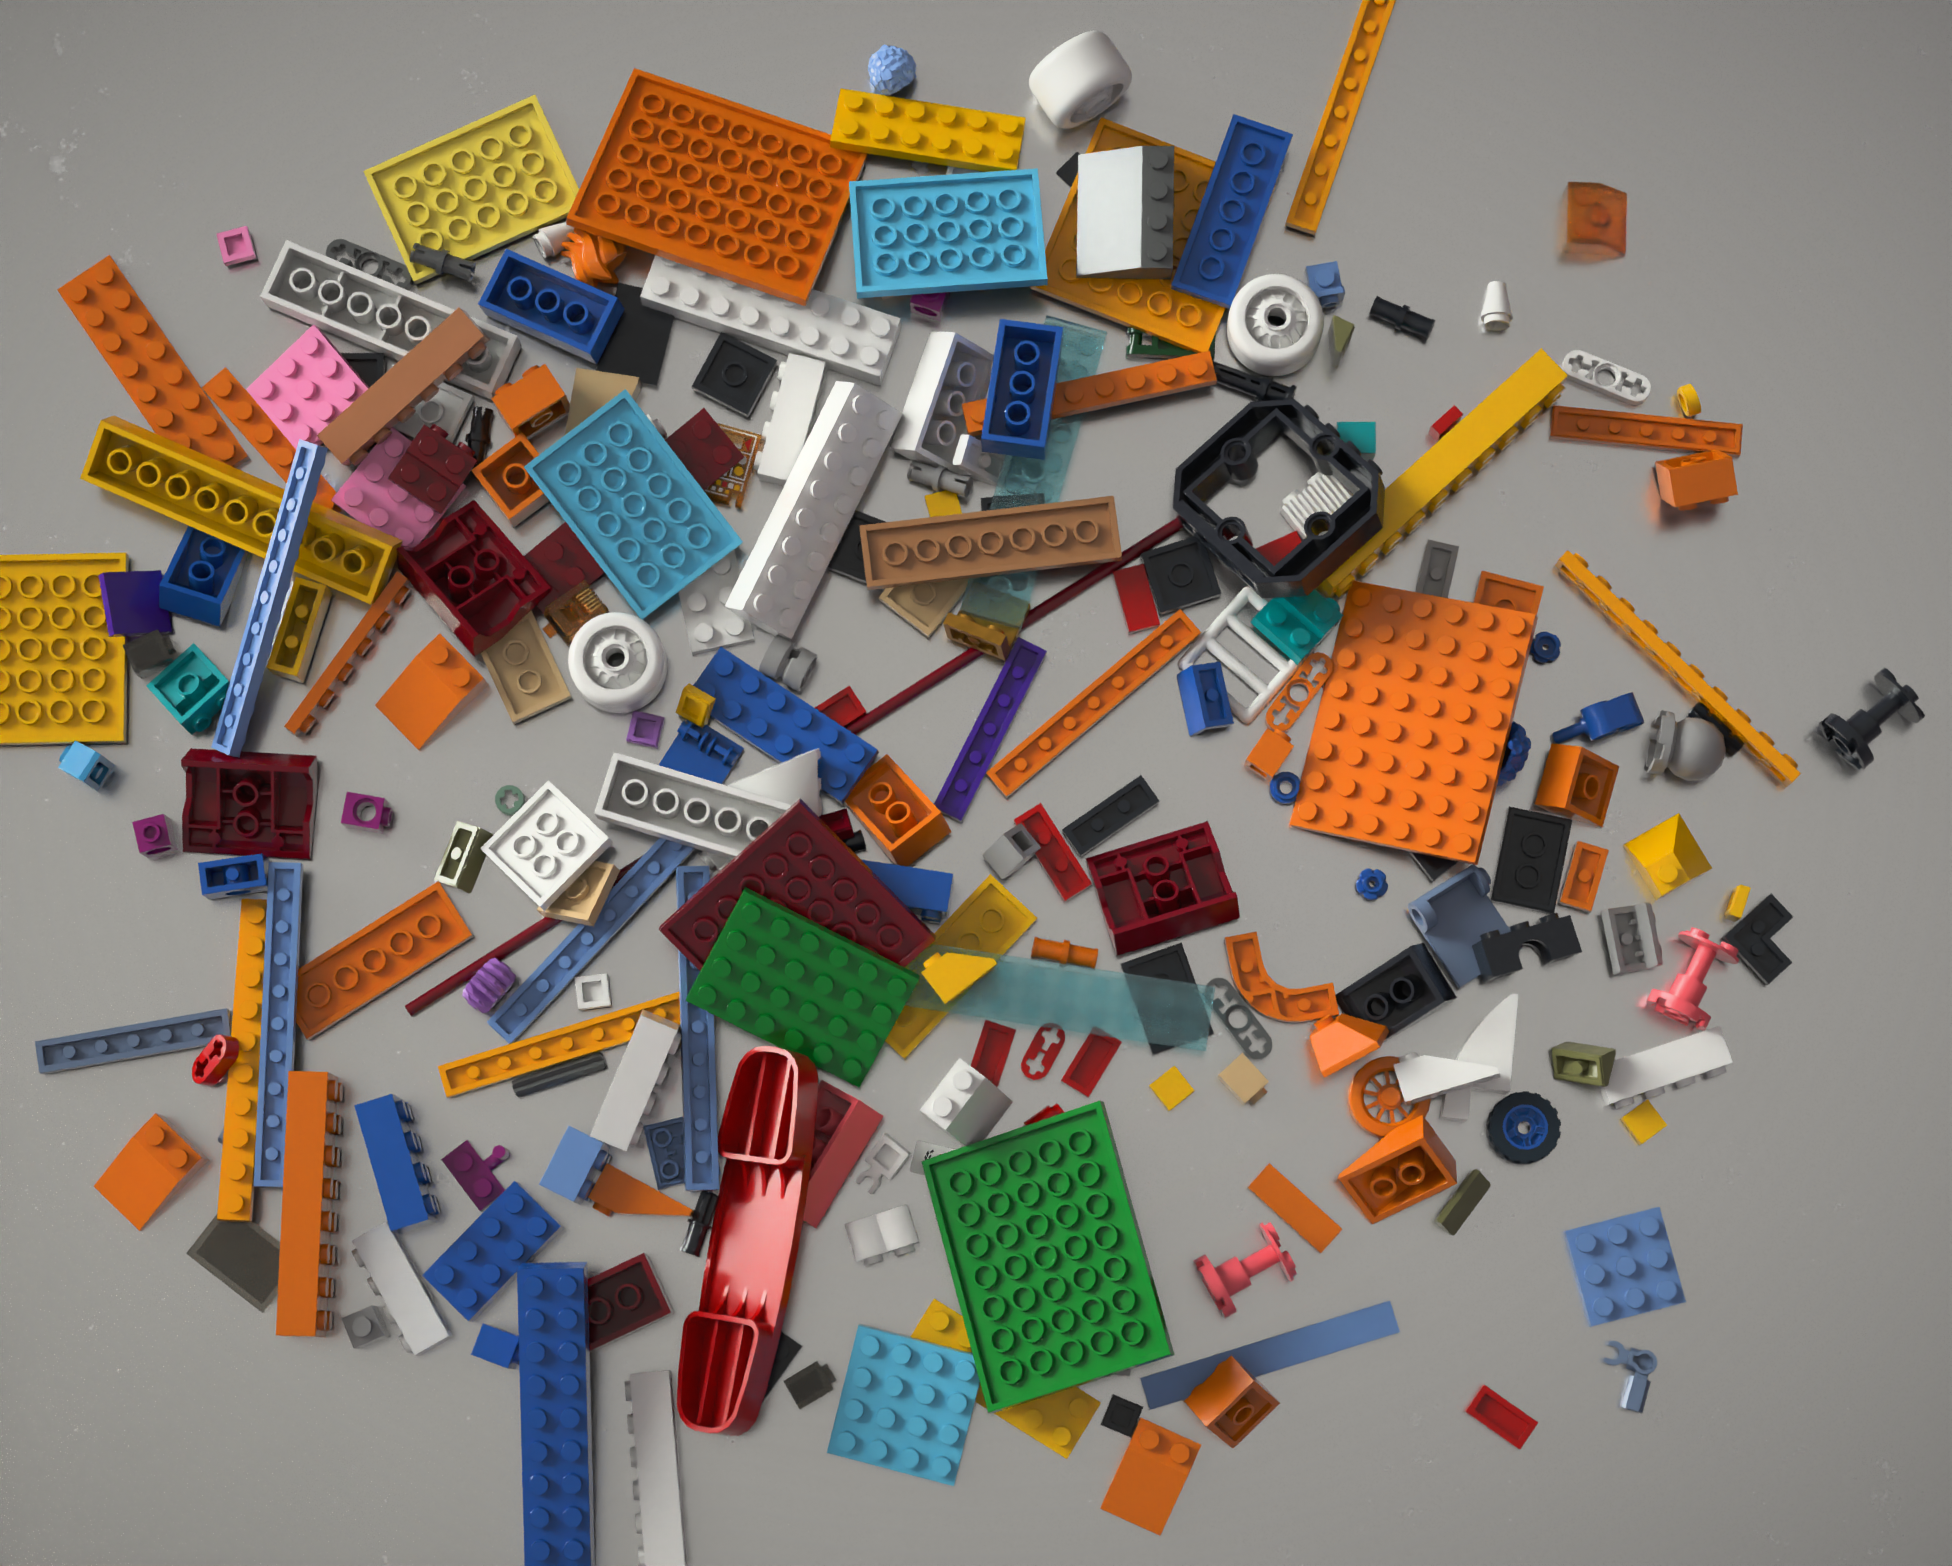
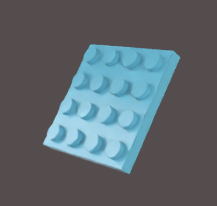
M859 1324L827 1453L954 1486L980 1385L973 1354Z

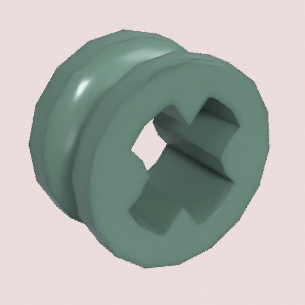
M506 785L497 791L495 803L503 814L514 815L525 804V797L518 787ZM512 792L514 797H519V801H515L514 807L508 809L506 804L502 805V800L507 798L506 793Z

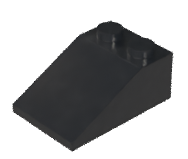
M1424 943L1408 947L1335 995L1344 1014L1387 1026L1390 1032L1384 1042L1457 998Z

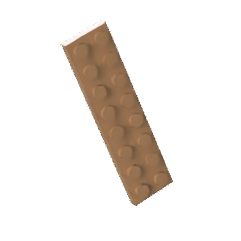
M1114 496L859 525L867 590L1122 560Z

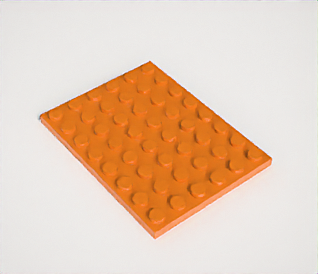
M634 68L568 213L566 225L806 306L850 201L849 182L859 180L869 154L830 148V134Z
M1353 581V586L1348 590L1343 610L1344 616L1341 618L1331 658L1333 670L1325 682L1290 825L1293 828L1478 865L1538 617L1536 614Z

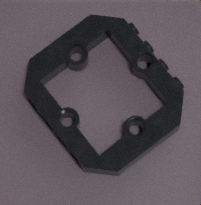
M1295 399L1255 401L1246 405L1176 468L1173 510L1179 523L1262 599L1308 596L1383 528L1385 486L1381 479L1383 472L1373 460H1364L1361 457V452L1352 442L1348 441L1345 443L1341 440L1340 434L1330 423L1324 425L1319 421L1318 414L1309 405L1303 407ZM1284 432L1312 457L1320 473L1329 476L1333 475L1354 495L1332 515L1322 511L1311 514L1304 524V531L1307 537L1274 566L1253 547L1252 538L1241 519L1238 517L1221 519L1204 502L1230 478L1244 481L1253 477L1258 470L1256 455L1279 434ZM1328 531L1324 535L1319 536L1321 532ZM1238 536L1236 539L1229 541L1231 538Z

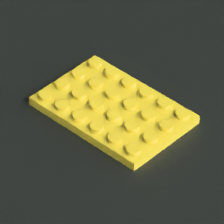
M536 95L363 171L415 285L439 275L435 272V269L410 262L411 250L415 251L413 249L415 243L438 251L445 249L450 251V255L470 261L566 218L579 191Z

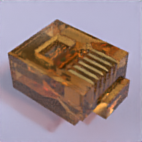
M584 580L545 607L544 617L549 623L542 629L549 638L558 633L569 646L576 633L586 622L601 614L609 613V609L604 603L602 604V600L600 601L598 595H595L593 589H590V585Z

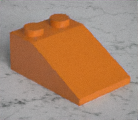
M439 634L416 655L375 706L420 751L489 684Z
M888 754L866 770L844 802L895 865L909 866L951 833L941 811Z
M155 1113L130 1139L94 1187L141 1231L209 1159L163 1115Z
M1421 1115L1393 1129L1338 1175V1179L1369 1221L1374 1224L1457 1184L1456 1160L1425 1117Z
M1140 1417L1100 1509L1160 1536L1189 1475L1201 1444Z

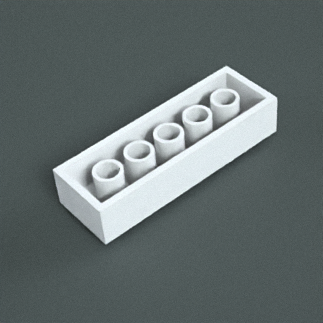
M613 752L594 814L598 819L733 860L792 805Z

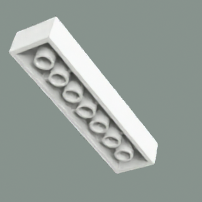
M288 240L285 241L260 295L267 307L310 325L314 324L322 330L377 353H384L385 356L400 361L455 311L445 305ZM471 317L490 338L485 343L487 348L477 358L472 359L470 357L461 365L463 370L450 381L445 379L444 381L492 400L491 398L496 395V390L504 385L522 345L517 335Z
M657 255L654 257L640 295L643 306L673 315L677 319L719 333L723 332L731 337L785 355L792 353L825 361L827 369L878 386L882 384L901 330V318L812 289L806 306Z
M836 381L724 607L773 636L780 635L784 638L792 639L903 413L856 383Z

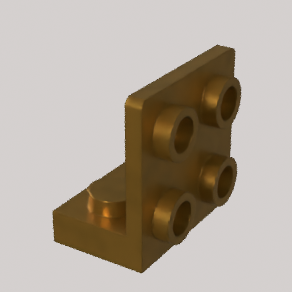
M974 582L958 614L954 615L948 612L943 625L947 638L1005 661L1031 606L1026 601Z

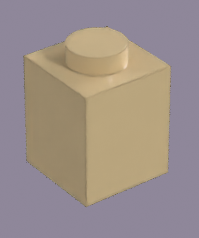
M1243 1053L1217 1076L1243 1106L1248 1101L1254 1105L1267 1093L1264 1086L1269 1081Z

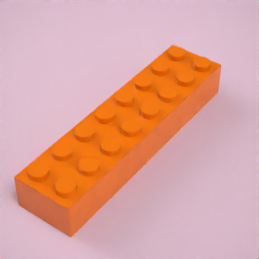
M288 1072L276 1320L277 1336L326 1338V1331H331L332 1311H327L328 1298H332L334 1292V1280L329 1278V1265H334L335 1246L330 1245L331 1232H336L337 1215L332 1213V1200H337L338 1180H333L334 1167H338L340 1162V1149L335 1147V1135L341 1132V1115H336L337 1102H341L343 1097V1084L338 1082L337 1076L329 1072Z

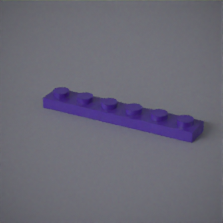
M1018 637L934 803L941 813L959 822H962L1047 654L1046 650Z

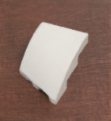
M817 748L795 756L788 761L734 781L727 786L789 805H793L801 798L819 817L822 815V800L819 795L821 778H818V759L821 757L820 749Z

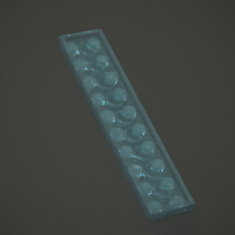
M1046 315L1044 325L1063 327V346L1057 383L1096 375L1107 332ZM1084 413L1051 419L1045 460L1005 455L989 510L1059 502ZM1039 570L969 578L960 613L1022 630Z
M930 944L905 967L920 975L919 981L905 1006L1206 1051L1215 987L936 944ZM937 952L941 956L948 952L994 958L998 965L947 1005H945L921 973L926 969L923 963Z

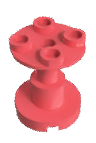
M1692 927L1690 931L1685 930V932L1681 931L1678 934V937L1683 942L1696 949L1685 975L1677 974L1669 993L1652 989L1646 1003L1653 1006L1657 1004L1654 1010L1676 1022L1687 1026L1691 1020L1696 1022V1029L1705 1031L1711 1016L1699 1008L1700 1002L1707 990V986L1703 984V981L1714 958L1723 962L1738 964L1739 959L1736 955L1739 950L1725 942H1721L1718 945L1708 940L1709 934Z
M1271 1222L1266 1225L1263 1223L1259 1224L1268 1246L1241 1261L1235 1256L1214 1268L1205 1254L1193 1260L1197 1271H1201L1204 1277L1202 1281L1219 1311L1222 1310L1224 1318L1237 1312L1230 1297L1251 1286L1252 1284L1249 1279L1278 1263L1289 1281H1294L1293 1276L1297 1274L1296 1266L1287 1250L1281 1253L1279 1249L1281 1245L1278 1241L1280 1238Z

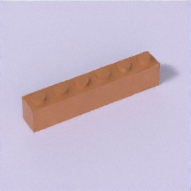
M458 307L317 435L318 438L341 464L346 466L351 464L354 466L358 465L368 456L367 450L374 443L379 445L392 434L390 429L399 421L404 423L416 412L415 406L422 400L427 402L439 392L438 386L445 379L449 381L454 379L463 370L461 365L470 357L475 359L486 350L487 346L485 343L490 338L465 310Z

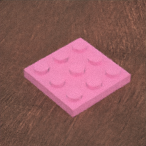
M313 324L246 390L293 447L297 449L299 439L321 445L323 442L317 435L370 387L321 329Z
M392 427L390 429L392 434L381 444L375 445L331 501L353 519L403 540L401 546L413 548L424 540L463 492L466 485H461L440 515L388 480L389 475L412 443Z

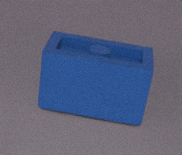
M1220 662L1192 665L1177 674L1190 736L1197 735L1207 729L1228 727L1234 724Z

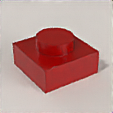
M1454 405L1431 426L1428 432L1429 435L1438 442L1460 422L1463 413Z

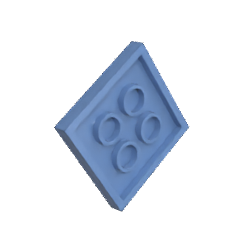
M1660 1207L1563 1231L1590 1327L1686 1302Z

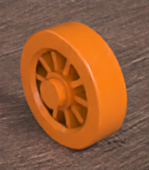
M1385 1056L1371 1060L1354 1075L1349 1086L1348 1107L1354 1121L1365 1132L1378 1138H1384L1393 1129L1421 1115L1426 1117L1429 1111L1431 1099L1411 1104L1414 1108L1410 1114L1400 1106L1401 1103L1405 1104L1402 1091L1398 1087V1078L1394 1084H1390L1389 1071H1395L1393 1064L1400 1063L1399 1057ZM1383 1072L1384 1078L1383 1086L1374 1077ZM1369 1081L1378 1090L1377 1092L1365 1090ZM1364 1096L1375 1098V1102L1365 1106ZM1378 1106L1380 1110L1374 1118L1368 1110ZM1395 1109L1404 1118L1403 1120L1395 1122ZM1384 1111L1388 1112L1389 1123L1379 1121Z

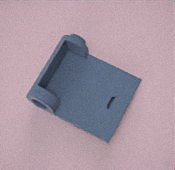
M1475 865L1469 866L1408 904V910L1413 921L1458 988L1481 975L1472 945L1481 941L1480 935L1494 930H1499L1500 935L1511 932L1487 896L1490 892L1489 884H1491L1489 874L1484 868H1478Z

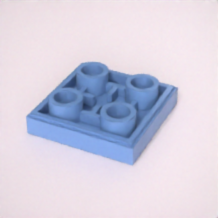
M683 1117L643 1126L658 1190L685 1184ZM718 1160L719 1175H722Z

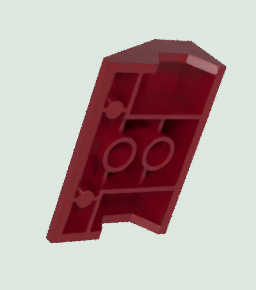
M475 500L444 518L434 535L415 547L400 546L397 548L398 569L408 578L414 588L474 657L501 640L551 592L549 584Z
M189 749L181 759V767L186 773V800L182 813L183 852L255 855L262 853L267 857L311 858L317 796V756L241 751L240 757H234L218 750Z
M1208 821L1085 858L1117 956L1240 918L1238 897L1236 892L1232 891L1220 851Z

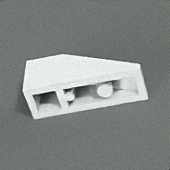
M1417 1053L1401 1056L1398 1058L1400 1063L1393 1064L1406 1106L1500 1078L1498 1067L1428 1055L1418 1057Z

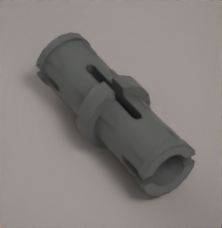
M419 243L413 245L415 251L411 250L409 259L411 263L435 269V272L440 275L447 273L466 279L469 282L472 280L473 275L471 273H475L476 262L450 255V251L445 249L438 251Z

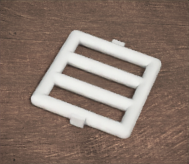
M1249 586L1244 587L1178 661L1179 667L1185 670L1192 665H1196L1194 663L1195 660L1207 649L1255 690L1259 695L1247 708L1227 692L1231 712L1245 724L1251 723L1297 672L1306 658L1316 650L1315 647L1297 665L1291 659L1289 661L1286 660L1241 621L1236 615L1247 602L1258 611L1268 603ZM1227 625L1280 670L1268 685L1215 640Z

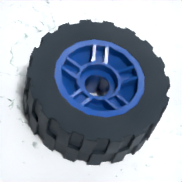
M1529 1091L1512 1093L1500 1100L1489 1114V1122L1487 1124L1489 1143H1492L1496 1153L1498 1152L1502 1155L1501 1158L1510 1160L1512 1163L1525 1165L1537 1162L1548 1156L1555 1149L1557 1140L1560 1138L1561 1121L1558 1119V1112L1556 1108L1551 1106V1102L1548 1099L1542 1098L1540 1094H1532ZM1524 1121L1528 1126H1531L1527 1134L1519 1132L1518 1125L1520 1122Z

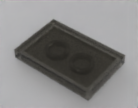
M216 1214L186 1254L259 1311L265 1313L278 1296L280 1241L253 1220L252 1222L218 1221Z

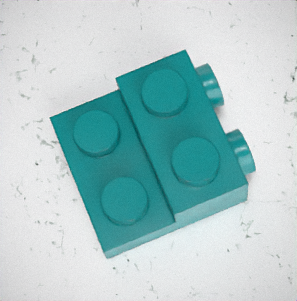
M1314 589L1308 596L1272 598L1253 617L1250 623L1298 665L1336 627L1344 615L1340 613V607L1332 598L1325 599Z
M193 643L156 676L147 687L175 719L193 735L196 731L202 732L206 730L211 724V717L219 710H222L230 681Z

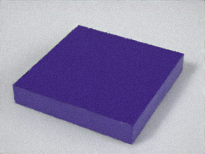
M161 570L103 572L98 575L109 637L166 635L172 632L168 610L159 608V587L162 581Z

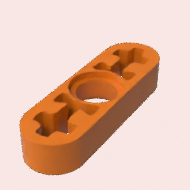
M1316 652L1306 658L1268 709L1265 723L1270 730L1274 732L1275 729H1279L1285 733L1292 728L1331 675L1333 663L1329 656ZM1319 661L1325 663L1323 669L1326 673L1319 672L1316 674L1312 682L1318 685L1314 688L1307 679L1299 676L1303 673L1307 678L1313 668L1310 663L1317 664ZM1300 684L1306 687L1308 690L1307 699L1298 702L1291 698L1290 689L1294 685ZM1284 698L1288 705L1299 710L1295 713L1291 708L1285 717L1288 723L1286 725L1280 723L1277 726L1273 723L1275 717L1272 713L1279 714L1282 712L1286 704L1280 701Z

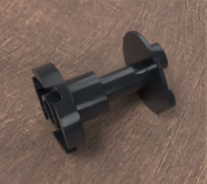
M1883 668L1874 676L1876 685L1884 697L1867 712L1859 709L1847 721L1831 713L1819 723L1826 740L1829 742L1833 739L1838 746L1835 751L1848 764L1858 770L1861 768L1865 769L1874 761L1868 744L1882 733L1880 726L1894 713L1898 712L1914 723H1918L1925 717L1923 711L1915 703L1919 699L1915 691L1908 685L1902 687L1897 683L1894 675L1886 668Z

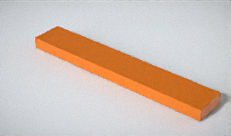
M1553 405L1549 439L1689 453H1701L1717 449L1731 457H1739L1741 455L1743 424Z

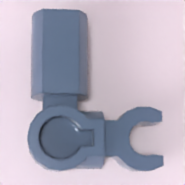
M1609 1341L1607 1346L1616 1348L1619 1356L1616 1359L1605 1357L1603 1362L1609 1366L1624 1364L1626 1365L1625 1369L1635 1372L1634 1376L1629 1375L1621 1408L1642 1414L1651 1381L1647 1380V1378L1656 1369L1657 1358L1649 1350H1639L1631 1347L1629 1351L1620 1342Z

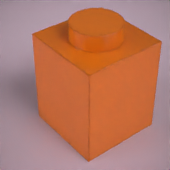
M1267 728L1247 757L1245 765L1271 782L1294 748V745L1290 743L1292 739L1279 729H1275L1273 732Z

